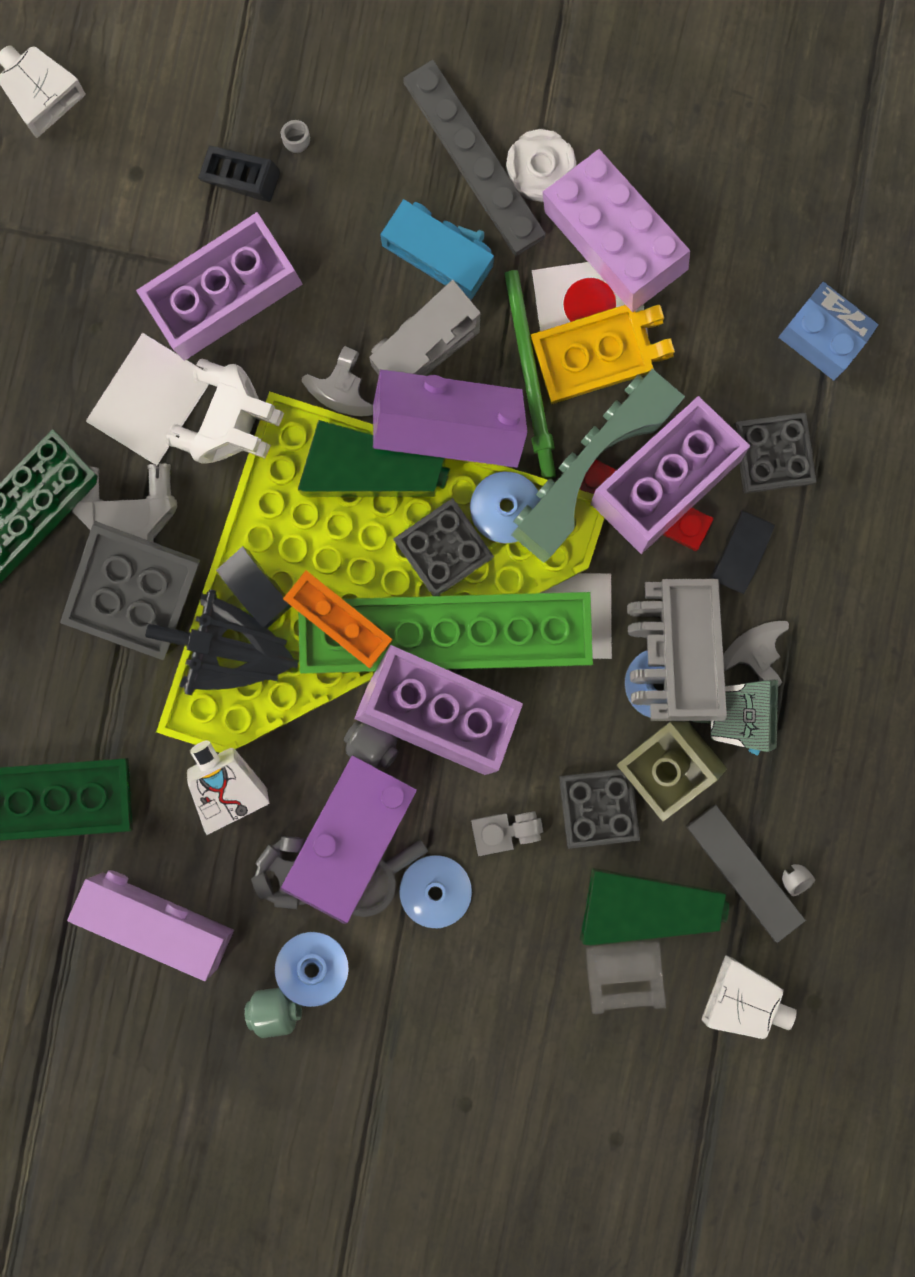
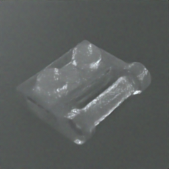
M658 941L586 947L592 1015L604 1014V1010L642 1006H653L654 1009L666 1008ZM639 981H650L651 991L602 995L601 985Z

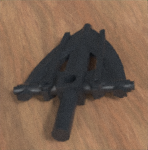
M209 589V592L207 591L206 594L201 593L200 605L203 606L201 616H196V622H199L198 630L191 629L190 633L150 623L147 625L146 638L186 646L188 651L193 652L192 658L190 660L186 659L185 663L189 665L188 675L183 676L179 686L184 688L187 695H193L195 689H232L252 685L264 680L278 681L279 676L277 675L290 668H298L299 660L294 659L285 647L287 640L276 637L270 630L263 628L254 617L243 610L218 599L217 591ZM228 629L241 632L251 644L222 637V635ZM217 657L247 663L234 669L221 667Z

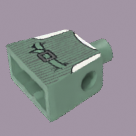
M772 679L725 686L727 711L725 721H693L694 723H711V738L715 741L759 751H772L777 748L778 680Z

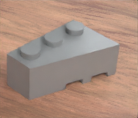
M452 280L414 316L407 319L389 339L381 340L374 346L371 351L373 354L369 357L371 366L378 375L380 369L426 376L480 332L481 313L456 282Z

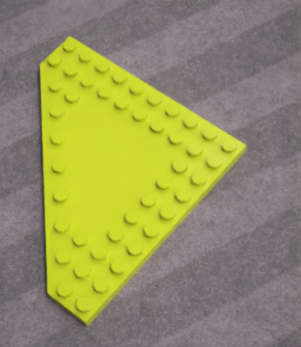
M269 391L266 402L275 406V409L282 411L284 415L279 426L262 420L259 421L255 436L271 445L266 459L251 453L248 454L202 593L206 594L207 591L209 592V589L217 591L218 599L232 604L251 615L216 571L243 546L252 553L267 576L276 581L285 595L307 570L342 599L432 596L393 538L452 498L494 558L440 596L542 593L589 568L604 517L591 505L594 494L579 490L574 511V530L555 553L543 563L519 541L514 543L494 542L482 535L473 523L470 513L472 494L478 484L489 475L504 471L518 473L529 479L538 491L548 481L547 479L506 466L445 458L444 467L450 468L445 488H438L435 497L303 496L298 491V486L318 419L373 435V424ZM508 499L500 502V508L505 512L511 511L514 507L512 501ZM200 601L191 626V629L198 630L199 628V622H196V616H201L203 611V606L200 605ZM291 607L267 629L276 637L287 640L286 649L294 659L299 660L298 611ZM228 629L222 635V637L251 644L241 632ZM185 646L156 732L194 745L208 740L215 751L219 753L229 748L236 750L369 682L375 672L300 674V664H298L297 669L290 668L277 675L279 676L278 681L264 680L252 685L232 689H195L193 695H187L184 688L179 686L183 676L188 675L189 665L185 663L186 659L190 660L192 658L193 652L188 651ZM217 657L221 667L234 669L247 663Z

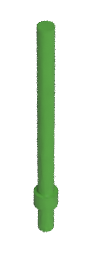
M511 270L505 273V280L534 431V437L531 440L534 453H538L542 478L548 480L549 478H556L552 450L555 449L552 434H548L519 272Z

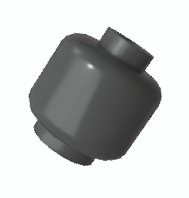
M358 720L350 727L344 737V742L347 743L346 754L350 758L354 756L377 769L381 766L387 769L399 754V751L395 749L398 737Z

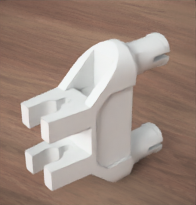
M199 359L196 365L204 368L203 370L205 371L194 368V379L216 386L217 390L199 432L197 433L174 424L170 427L169 431L175 433L179 438L167 434L166 443L168 446L191 453L193 459L200 463L217 462L241 451L266 459L271 445L251 435L250 431L255 419L279 426L284 413L275 409V406L259 400L249 377L240 366L230 364L223 367L206 359Z

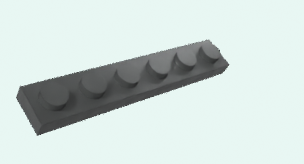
M434 60L429 61L403 77L404 85L514 256L516 257L545 239L546 234Z

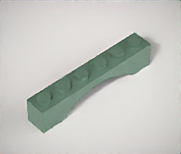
M654 369L645 378L639 374L624 390L629 394V397L623 404L618 400L612 404L603 415L607 422L601 430L594 426L581 441L586 446L578 456L572 452L558 468L563 474L556 483L549 478L536 495L541 499L533 509L526 505L513 521L518 527L511 536L543 563L555 553L574 530V511L578 491L587 470L602 452L620 441L637 435L654 433L685 398L682 393Z

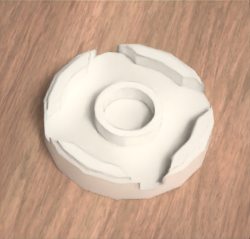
M543 129L529 131L520 136L519 140L509 149L506 162L507 175L520 195L528 200L544 202L543 191L576 167L575 154L571 145L567 144L561 138V135L556 132Z

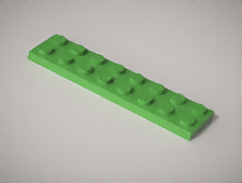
M590 592L343 599L392 638L393 641L390 645L446 670L593 665ZM298 612L300 674L375 672L389 648L388 646L370 669Z

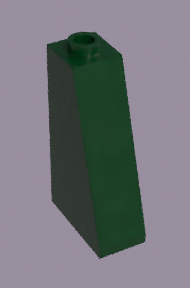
M318 419L298 491L306 497H435L438 488H445L450 468L444 467L445 458L374 449L373 435Z
M592 868L580 941L584 945L591 946L720 931L721 922L726 923L728 919L729 901H725L726 894L718 890Z

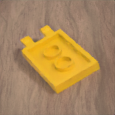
M626 305L531 334V340L551 404L635 379L638 374L640 376L647 375L654 369L652 362L674 357L673 353L675 351L671 338L650 345L645 329L646 327L652 328L663 324L664 315L661 306L656 305L636 312V310L632 312Z

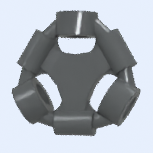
M281 836V840L273 846L268 844L255 862L258 866L255 876L251 878L260 900L266 899L273 902L274 907L298 909L299 905L306 904L280 889L274 893L271 882L265 873L273 871L279 880L281 888L295 861L283 859L280 852L300 853L305 843V838Z

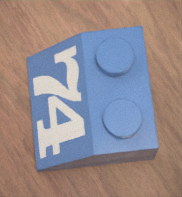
M822 282L780 334L779 338L832 380H835L864 347L879 324L825 282Z

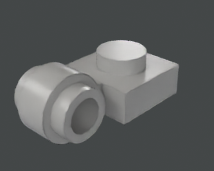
M536 811L514 815L516 822L512 823V825L508 823L507 813L471 820L478 856L513 850L511 838L513 836L519 838L520 844L540 841V833H543L541 818H537Z

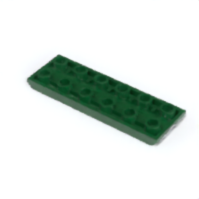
M53 429L0 483V583L97 483L98 476Z

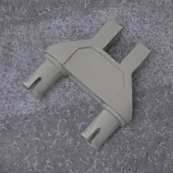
M156 464L148 465L149 496L146 499L103 501L99 499L100 470L98 467H90L98 476L97 483L72 509L74 514L90 530L94 522L97 521L154 542V538L168 523L177 509V500H175L174 496H171V465L159 464V467H156Z

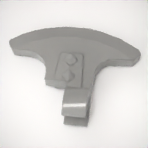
M344 346L331 376L326 379H319L308 374L302 377V383L308 391L325 406L352 416L373 415V405L364 401L359 393L362 379L351 374V370L359 356L357 351Z
M787 621L764 623L739 636L723 655L724 671L737 664H746L758 676L759 681L776 679L778 680L779 687L782 681L770 665L780 658L775 648V641L780 635L788 631L789 623Z

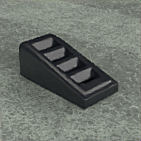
M209 145L198 179L254 199L270 202L280 175V169L272 160ZM220 159H223L224 163L220 175H215ZM234 163H236L237 166L233 178L230 179L229 177ZM251 168L247 182H243L247 169Z

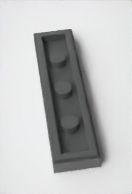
M712 805L686 826L776 943L806 921L716 805Z

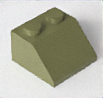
M669 721L617 764L619 769L662 821H665L715 783L727 770L726 766L689 721Z

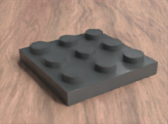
M95 521L92 525L60 623L164 660L171 643L146 638L147 625L150 623L176 629L200 559Z

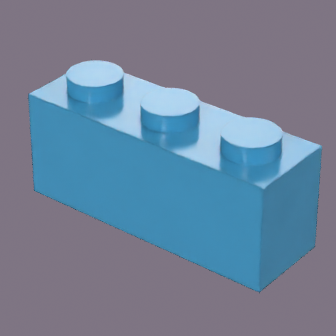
M403 199L380 234L382 246L445 286L454 280L471 301L493 268L494 255L491 254V249L479 240L474 239L472 242L462 236V232L454 224L448 221L441 223L431 217L432 213L422 204L414 202L412 205Z

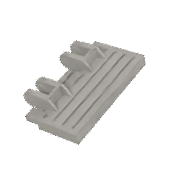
M662 579V582H645V599H661L662 601L631 602L627 605V612L630 616L661 617V622L632 623L628 626V634L633 637L647 638L648 666H665V669H637L631 671L630 681L636 684H664V691L634 692L631 694V703L650 705L651 721H725L727 711L718 579Z

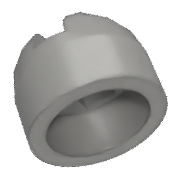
M293 120L287 122L282 127L281 138L287 150L293 153H301L307 149L310 144V133L304 122Z
M793 864L791 866L795 871L789 874L785 870L782 880L791 896H797L810 888L815 882V878L805 866Z

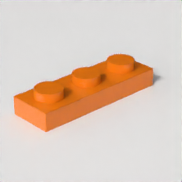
M307 570L283 598V600L370 669L393 641L392 638Z

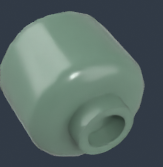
M280 988L258 990L245 1005L246 1025L250 1031L254 1030L255 1034L260 1038L289 1035L295 1029L297 1020H300L302 1017V1006L290 1001Z

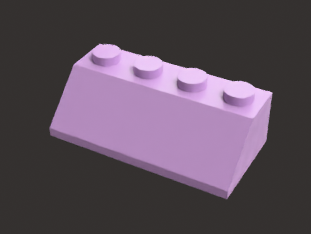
M390 645L367 685L354 719L487 775L499 771L523 703Z

